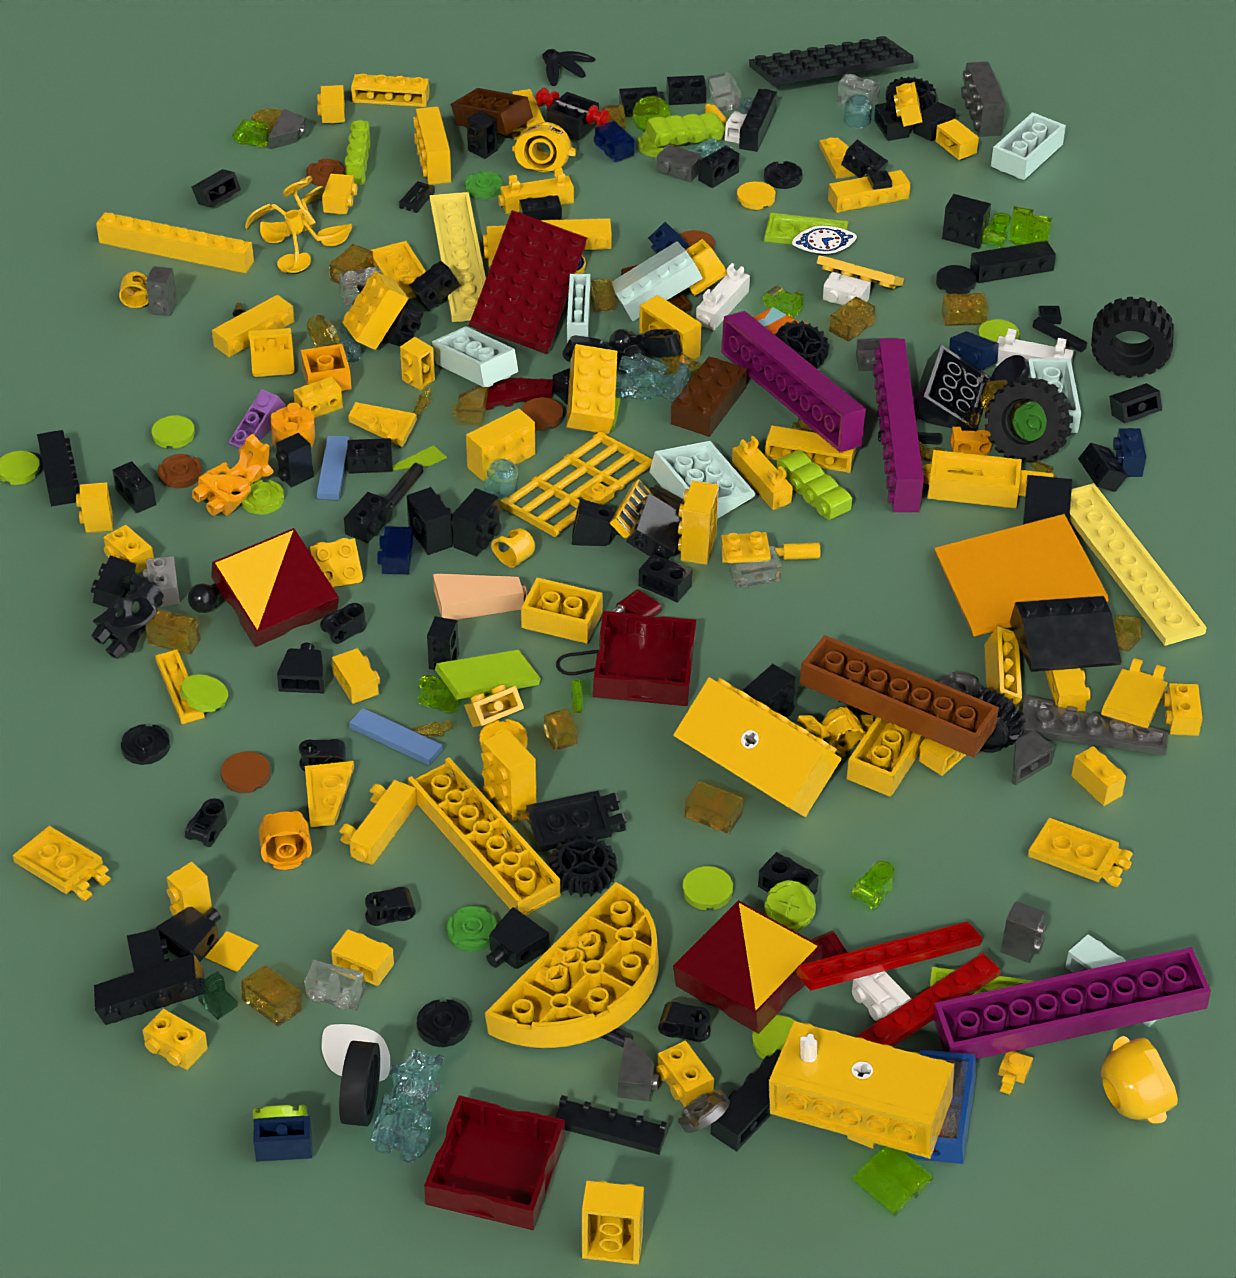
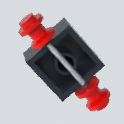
M542 88L536 93L535 100L537 105L543 107L545 104L547 105V122L560 126L572 139L580 140L596 124L599 128H604L610 122L609 111L603 109L600 112L598 102L570 92H566L559 98L558 92L553 91L550 94L547 88Z

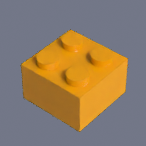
M343 344L301 350L302 370L307 385L332 376L341 387V391L352 389L350 368Z

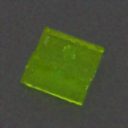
M1014 206L1009 241L1015 245L1048 241L1049 243L1052 218L1034 215L1033 209Z
M884 1147L852 1179L896 1217L912 1197L917 1199L934 1177L903 1151Z

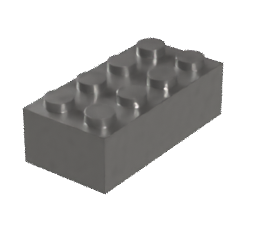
M989 61L966 63V70L963 71L964 86L961 87V97L965 99V107L969 109L970 119H973L974 130H977L979 137L1001 136L1006 103Z

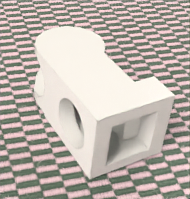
M734 111L726 122L725 141L739 143L740 128L747 114Z

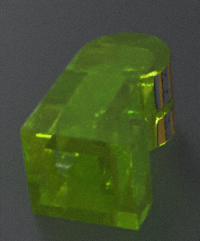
M776 285L762 297L766 307H774L791 318L796 317L803 311V294L798 291L792 294Z

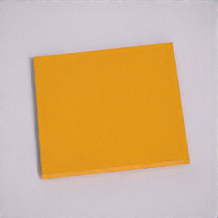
M1065 514L934 548L937 560L973 637L993 632L997 626L1003 628L1011 627L1010 619L1015 602L1104 596L1106 602H1108V595Z

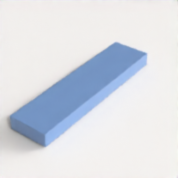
M349 436L327 437L317 499L340 500L347 460V440H350Z
M364 708L349 722L350 729L429 766L443 751L442 744Z

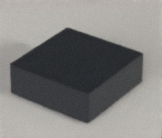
M886 170L868 173L867 179L873 190L892 187V180Z
M1059 306L1038 307L1040 318L1052 324H1061L1062 318Z

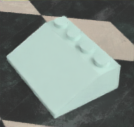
M677 241L610 282L609 286L631 320L634 321L639 318L640 305L656 295L668 300L701 280L702 276L692 258Z
M711 441L654 452L650 474L662 488L684 499L685 489L690 488L692 481L719 485L717 519L755 496V492Z

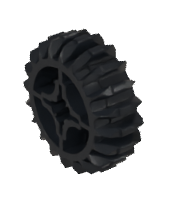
M900 77V79H894V82H890L889 86H887L886 103L895 101L894 95L897 94V86L915 82L922 112L936 102L935 88H933V84H929V81H923V78Z
M794 320L791 323L786 322L775 334L816 369L821 367L827 359L829 352L828 338L823 337L824 332H819L818 326L812 327L811 323L804 324L803 320L797 323Z
M989 688L985 690L978 689L970 694L973 697L999 707L998 715L1004 720L1009 730L1008 742L1004 745V748L1016 743V740L1023 733L1026 722L1023 719L1024 713L1019 711L1020 705H1015L1012 702L1013 699L1005 697V693L999 694L996 689L992 692Z
M575 835L572 841L565 838L564 844L558 843L556 849L552 850L549 867L560 878L562 892L569 890L570 896L574 893H578L580 897L585 893L592 896L594 891L601 894L603 888L609 889L610 882H614L617 872V858L611 846H606L604 840L597 842L596 836L588 839L586 835L578 839Z

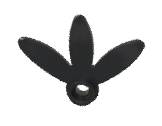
M548 49L542 54V59L546 64L547 78L551 86H556L558 83V64L576 76L584 78L586 74L583 69L573 60L596 61L594 57L576 51L558 52L555 49Z

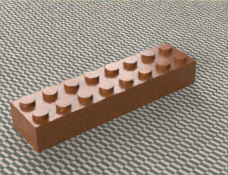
M826 635L820 639L801 664V685L972 758L976 757L996 728L999 707Z

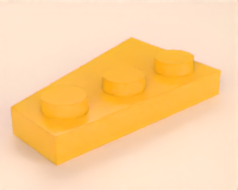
M838 137L819 140V147L836 179L856 176L841 165L849 146Z
M355 402L348 418L350 423L382 438H391V442L403 447L417 421V414Z
M354 761L305 766L310 827L336 825L354 770Z

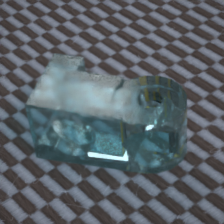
M340 324L325 333L326 346L343 344L348 362H356L361 358L360 343L347 334V328L344 325Z

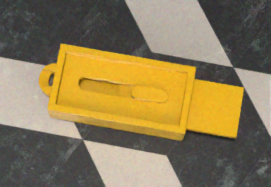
M933 450L932 464L922 466L923 483L929 485L928 499L1005 508H1016L1018 496H1025L1027 475L1053 477L1054 473L1021 470L1022 459Z

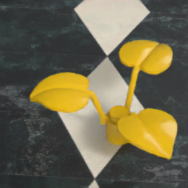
M307 176L289 185L282 194L284 197H287L293 193L297 206L300 207L298 211L301 214V218L306 219L307 224L312 228L316 225V222L308 211L306 204L322 199L325 188L319 186L300 200L297 191L312 181V177ZM267 204L250 214L245 228L247 230L251 223L273 209L278 210L283 215L286 212L276 204ZM305 226L303 227V232L307 231Z
M298 210L286 212L284 215L285 222L269 223L261 221L260 223L261 236L267 243L282 242L285 237H289L292 233L295 254L284 255L277 262L278 269L285 273L303 271L311 263V257L308 253L299 254L296 234H300L304 226L316 241H321L324 246L342 244L348 238L352 229L351 224L322 229L316 235L307 224L306 219L301 218Z

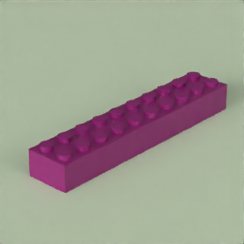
M746 311L724 316L721 353L734 364L747 368V375L837 451L843 452L861 446L866 415L865 408Z
M879 338V347H875L874 357L877 361L876 364H873V376H876L874 379V389L878 390L876 391V403H880L877 409L878 417H881L879 419V431H884L881 432V445H885L883 446L882 456L883 460H886L884 462V473L888 474L886 476V489H890L888 490V503H892L893 512H919L924 478L905 339Z
M1190 947L936 1002L934 1004L933 1021L944 1052L975 1054V1059L1207 1009L1211 990L1194 950Z

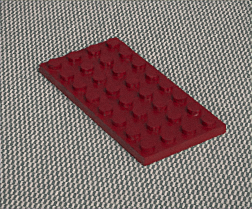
M512 210L469 326L548 354L569 293L570 274L576 273L587 237Z

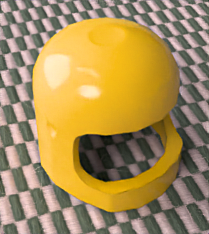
M133 271L123 276L120 282L119 298L125 306L141 308L149 303L146 287L147 277L143 273Z
M516 528L509 532L508 538L504 536L495 538L491 543V549L503 564L514 568L533 555L535 541L528 531ZM503 542L510 548L505 552H501L498 543Z

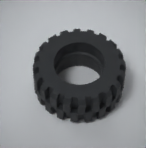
M1133 296L1127 297L1124 300L1122 298L1116 299L1113 304L1110 302L1105 305L1104 309H1101L1094 319L1091 339L1093 356L1096 357L1099 365H1103V368L1108 372L1113 371L1114 375H1126V378H1132V376L1144 377L1146 373L1150 375L1156 372V368L1158 370L1161 369L1171 357L1174 336L1172 318L1161 305L1158 307L1157 303L1152 300L1149 302L1143 297L1133 299ZM1126 331H1136L1145 334L1149 339L1141 343H1126L1119 340L1116 335Z
M1026 378L1004 385V388L998 389L995 392V398L990 399L988 403L990 409L985 412V418L988 419V424H985V430L990 431L991 436L988 437L990 443L994 442L997 445L995 446L998 453H1005V458L1022 459L1021 463L1036 462L1054 455L1059 451L1060 447L1065 445L1067 442L1066 437L1072 431L1069 428L1070 423H1073V416L1069 415V410H1072L1070 403L1066 404L1065 402L1066 395L1063 392L1059 393L1056 385L1048 384V381L1044 379ZM1023 400L1037 402L1043 408L1046 415L1045 431L1040 438L1033 441H1026L1019 437L1014 431L1011 422L1014 407Z

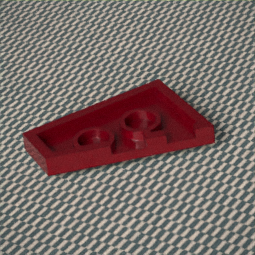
M520 377L497 381L488 387L486 410L494 409V406L502 404L505 407L513 406L514 402L523 401L526 403L534 398L544 397L552 399L553 379Z

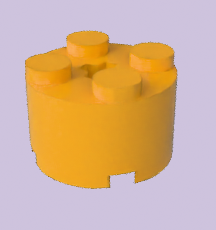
M290 403L287 407L272 413L271 432L274 447L276 448L277 442L296 433H300L312 447L315 440V421L312 412L300 407L298 403Z
M278 812L267 814L262 818L258 835L261 856L264 862L273 864V868L279 870H289L302 865V861L306 857L307 859L310 857L312 845L309 826L301 812Z

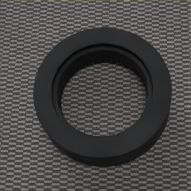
M352 1040L348 1046L342 1070L339 1097V1114L342 1124L368 1127L371 1123L380 1078V1047L378 1043Z

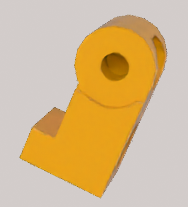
M952 427L950 438L951 451L976 455L989 454L992 446L988 439L991 436L990 431H962L961 427Z

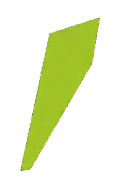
M433 445L394 464L393 471L409 469L416 462L422 464L423 467L431 466L448 457Z

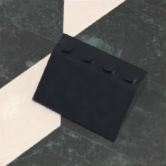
M940 345L926 362L913 401L915 416L930 424L948 428L961 427L962 431L976 432L991 387V377L943 345Z
M1104 596L1015 602L1010 625L1031 672L1121 665L1122 661L1112 613Z

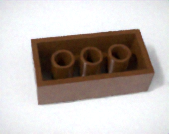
M476 88L451 103L456 125L467 128V118L480 110L497 118V133L502 135L513 133V130L526 125L527 121L533 118L528 97Z
M708 356L671 404V424L710 437L746 389L747 368Z

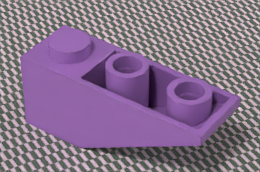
M261 389L228 443L240 448L251 434H254L258 440L262 439L271 431V414L287 406L279 396Z

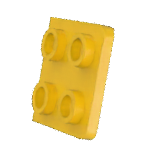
M291 328L249 331L252 375L254 377L288 375L295 372Z
M755 531L745 534L730 533L728 535H721L722 563L756 562L771 559L766 532Z
M342 538L331 543L319 542L310 546L309 551L333 588L359 584L363 581L355 538Z

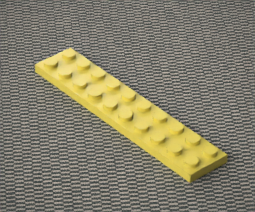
M469 192L430 195V205L440 260L451 269L461 285L447 296L452 322L470 321L486 276Z
M1093 483L1072 489L1069 521L1164 646L1204 635L1207 629L1205 624L1097 486Z

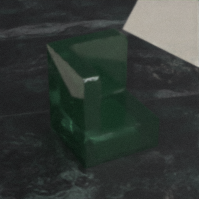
M218 971L205 979L206 994L198 996V1001L219 1020L238 1007V1002L226 991L224 977Z

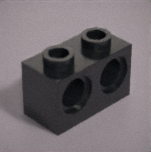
M704 75L667 77L666 93L668 104H705L706 83Z
M657 87L619 89L621 117L659 115Z
M895 101L875 105L874 121L887 141L908 138L912 125L904 127L901 116L897 117Z
M857 139L846 150L841 165L861 178L868 176L870 172L885 171L888 160Z
M725 145L699 161L698 181L714 188L739 173L740 153Z
M1090 442L1078 458L1097 487L1116 492L1128 477L1112 451L1107 447Z
M132 461L112 469L115 489L136 513L156 505L153 484Z
M652 554L639 568L638 586L678 603L692 587V570Z
M434 617L427 634L429 669L435 670L436 663L457 660L459 656L458 620Z
M776 852L759 870L758 887L769 893L770 889L776 884L790 880L802 883L815 895L818 888L819 875L811 869L794 862L791 858Z

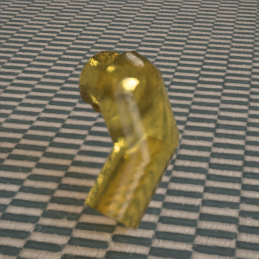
M919 442L920 455L927 462H932L933 450L945 451L941 447L927 448L922 442Z

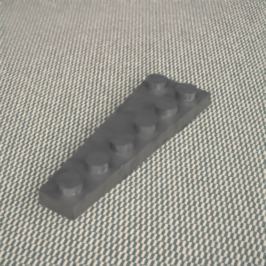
M1024 695L1022 712L1024 713L1023 719L1026 722L1022 735H1027L1035 730L1044 739L1166 755L1167 731L1152 727L1147 729L1117 719L1107 720L1100 717L1098 713L1091 712L1088 715L1077 712L1075 707L1067 706V709L1054 706L1052 701Z

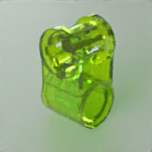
M242 120L233 132L232 137L235 142L241 145L267 147L269 125L266 122Z
M1002 212L994 215L989 225L985 228L982 244L990 243L997 245L998 248H1003L1010 232V215Z
M427 675L419 680L421 693L418 696V700L422 706L431 707L449 714L457 711L463 699L457 700L442 679Z
M878 861L873 864L868 872L854 885L851 891V898L855 900L860 899L867 903L872 910L878 908L882 900L893 889V865L886 861Z

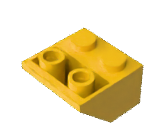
M703 239L686 249L702 276L701 280L687 288L694 296L702 293L706 288L728 275L719 258Z

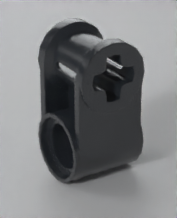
M350 603L344 608L326 615L321 620L320 628L324 632H328L333 643H342L366 629L364 607L359 603Z
M309 739L301 742L299 745V753L302 757L299 765L303 771H305V766H309V759H311V765L346 762V746L339 739Z
M217 798L206 800L187 824L185 838L188 840H198L203 842L204 846L211 847L227 824L224 803Z
M407 887L372 892L365 898V906L367 907L365 919L367 923L373 926L406 921L413 918L416 914L410 890Z
M673 1001L667 1002L659 1021L658 1030L667 1037L702 1042L707 1040L711 1034V1028L708 1025L710 1013L704 1007L685 1005Z

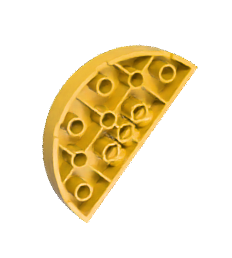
M615 882L485 1012L488 1034L497 1039L526 1047H567L601 1037L618 1028L637 1013L652 993L659 972L656 928L648 909L643 907L639 902V898L626 887Z

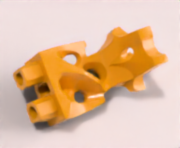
M251 434L246 438L245 444L239 448L238 454L240 459L232 469H229L228 464L224 462L202 474L198 479V485L192 490V498L197 502L207 499L209 502H207L206 508L213 516L220 512L226 516L230 515L251 492L250 485L253 482L273 474L274 470L268 464L270 446L267 443L262 444L254 434ZM236 491L240 492V494L233 495L232 493Z

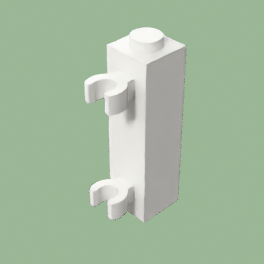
M731 263L727 268L728 275L711 292L710 289H707L703 294L704 300L696 308V320L701 323L702 327L714 331L724 320V316L729 315L749 292L750 275L744 273L742 266L736 271L734 264Z
M1008 328L1006 337L999 336L998 359L997 363L993 365L998 366L1003 360L1013 355H1021L1027 361L1028 358H1070L1072 364L1074 350L1065 349L1067 339L1058 338L1056 347L1015 339L1017 330Z

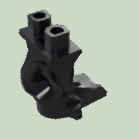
M357 285L359 294L361 293L365 285ZM408 301L386 333L390 344L402 346L411 340L415 332L420 329L423 312Z
M132 572L130 576H123L119 582L130 593L123 598L117 596L112 605L93 620L97 627L91 635L92 638L103 645L110 639L112 643L108 646L106 652L116 659H119L125 652L133 653L135 651L140 636L149 628V621L157 614L156 608L164 603L162 601L164 595L159 588L135 572ZM135 601L139 603V610L137 613H134L132 611V606Z

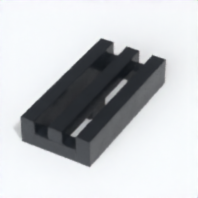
M417 181L399 201V208L404 209L406 207L407 211L413 209V212L417 213L430 199V195L435 193V186Z

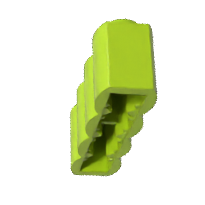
M709 112L701 115L688 114L683 117L678 115L667 118L654 117L647 121L645 132L656 146H666L671 143L681 145L687 142L700 143L705 140L709 142L719 141L723 139L725 126L717 114Z
M357 120L353 121L350 125L351 133L348 137L349 145L347 146V156L345 157L346 175L354 176V184L362 185L366 180L365 172L371 147L370 126L368 121Z
M797 450L777 459L776 469L778 470V467L781 466L786 471L785 479L792 485L793 491L803 495L804 500L815 507L821 516L831 520L851 510L852 497L843 487L838 486L831 476L825 474L819 465L811 462L810 458L803 451Z

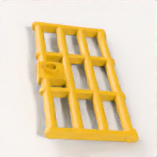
M600 431L591 440L571 454L565 455L562 460L545 472L533 477L529 483L512 495L501 499L499 506L549 535L556 537L560 534L559 532L575 521L577 509L553 526L547 523V520L568 505L578 508V498L580 497L601 505L606 504L614 498L616 491L622 490L626 484L651 468L653 459ZM600 443L608 446L586 463L579 459ZM617 451L624 454V456L602 471L595 468V466ZM632 460L641 463L618 480L611 477L613 473ZM570 464L577 467L576 470L554 485L546 482ZM585 473L593 476V478L570 494L562 491V489ZM601 482H604V483H606V484H608V485H610V486L607 487V486L601 484ZM537 487L544 490L543 493L521 508L514 504ZM553 496L561 499L537 517L530 513Z

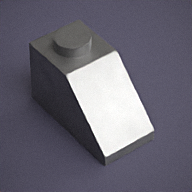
M283 109L269 135L268 148L274 149L296 143L299 137L303 136L307 126L304 125L305 117Z
M1035 730L1027 735L1020 736L1016 740L1012 783L1014 785L1024 781L1052 763L1054 747Z
M625 1037L618 1078V1098L650 1101L652 1090L657 1091L659 1074H654V1062L631 1038Z

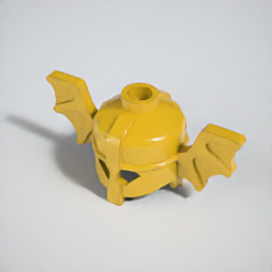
M839 707L830 710L822 724L811 715H799L797 721L803 724L805 730L815 733L820 739L825 738L829 745L837 749L836 752L839 757H845L846 752L850 751L865 736L873 724L874 716L860 715L857 718L847 707ZM844 742V747L840 746L839 743Z

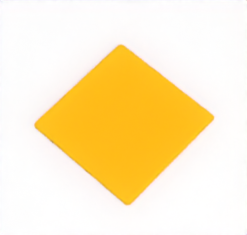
M226 931L205 958L238 972L259 945Z

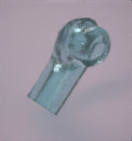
M744 99L739 107L741 114L748 113L753 99Z

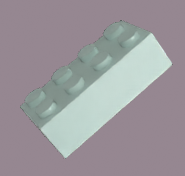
M1032 112L993 147L991 167L1025 180L1063 145L1066 125Z
M467 326L432 341L437 365L482 387H490L495 382L508 379L511 375L518 372L514 348Z
M1028 358L1029 373L1026 378L1047 380L1048 384H1054L1058 387L1057 391L1059 393L1063 392L1066 395L1065 402L1066 404L1070 403L1072 410H1069V415L1073 416V423H1070L1069 428L1072 429L1071 433H1078L1081 409L1071 359Z

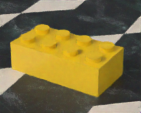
M439 107L416 109V117H413V126L416 130L414 142L417 148V155H419L420 166H422L423 177H427L428 184L430 185L451 182L450 148Z
M575 344L570 360L566 428L591 432L601 431L609 434L614 421L617 351Z
M877 717L848 759L847 780L892 797L920 754L919 747L925 737Z

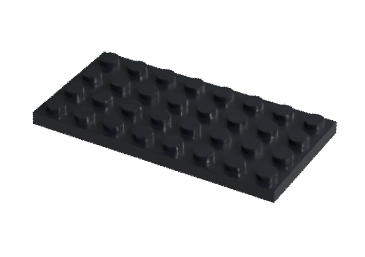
M886 36L876 37V40L861 39L857 43L843 42L842 45L837 46L828 44L825 45V48L809 47L806 51L791 50L787 54L777 52L768 57L758 55L755 56V59H749V67L772 85L914 63L912 54Z

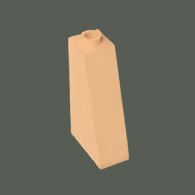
M433 574L434 593L440 615L443 618L459 620L521 610L524 599L527 597L526 586H521L519 577Z

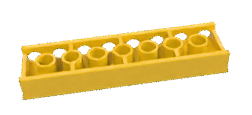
M450 757L445 759V764L415 779L412 776L408 778V785L416 788L417 805L509 909L514 907L522 914L527 915L561 896L560 878Z

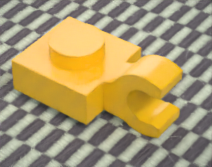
M1015 1051L1005 1054L998 1075L1003 1076L1000 1092L1010 1095L1016 1081L1024 1084L1033 1063L1032 1057Z

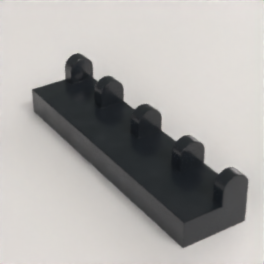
M561 1095L559 1109L555 1117L565 1120L566 1131L660 1155L668 1130V1122L662 1121L661 1124L644 1121V1116L642 1115L633 1118L618 1114V1110L615 1108H611L610 1111L591 1107V1102L585 1101L584 1105L568 1101V1096Z

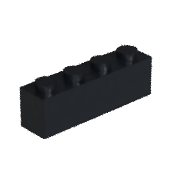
M758 89L740 128L739 149L758 152L776 112L777 91Z
M1048 241L974 252L971 254L970 269L976 274V281L978 283L1054 271L1056 254Z
M63 430L37 434L51 507L75 503L76 493H80L78 479L73 480L77 478L75 465L71 466L74 464L70 439L65 438Z
M194 954L94 985L95 1011L105 1025L206 994L204 968Z
M779 1049L771 1056L768 1055L763 1059L760 1068L755 1073H750L746 1077L738 1091H732L728 1097L730 1101L729 1107L720 1118L711 1124L710 1134L736 1152L772 1115L770 1114L769 1079L781 1053Z

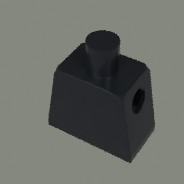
M579 499L572 530V545L607 546L611 534L620 535L610 524L614 516V509Z
M305 642L301 644L300 649L290 648L287 650L277 672L279 692L324 694L322 653L320 650H316L313 644Z
M187 907L158 925L156 929L159 931L160 939H166L169 952L178 958L194 954L198 961L201 962L218 941L216 923L221 919V915L213 907H210L203 914L193 907Z
M512 907L490 933L491 952L486 956V959L494 968H497L505 961L514 969H519L544 954L550 948L549 932Z

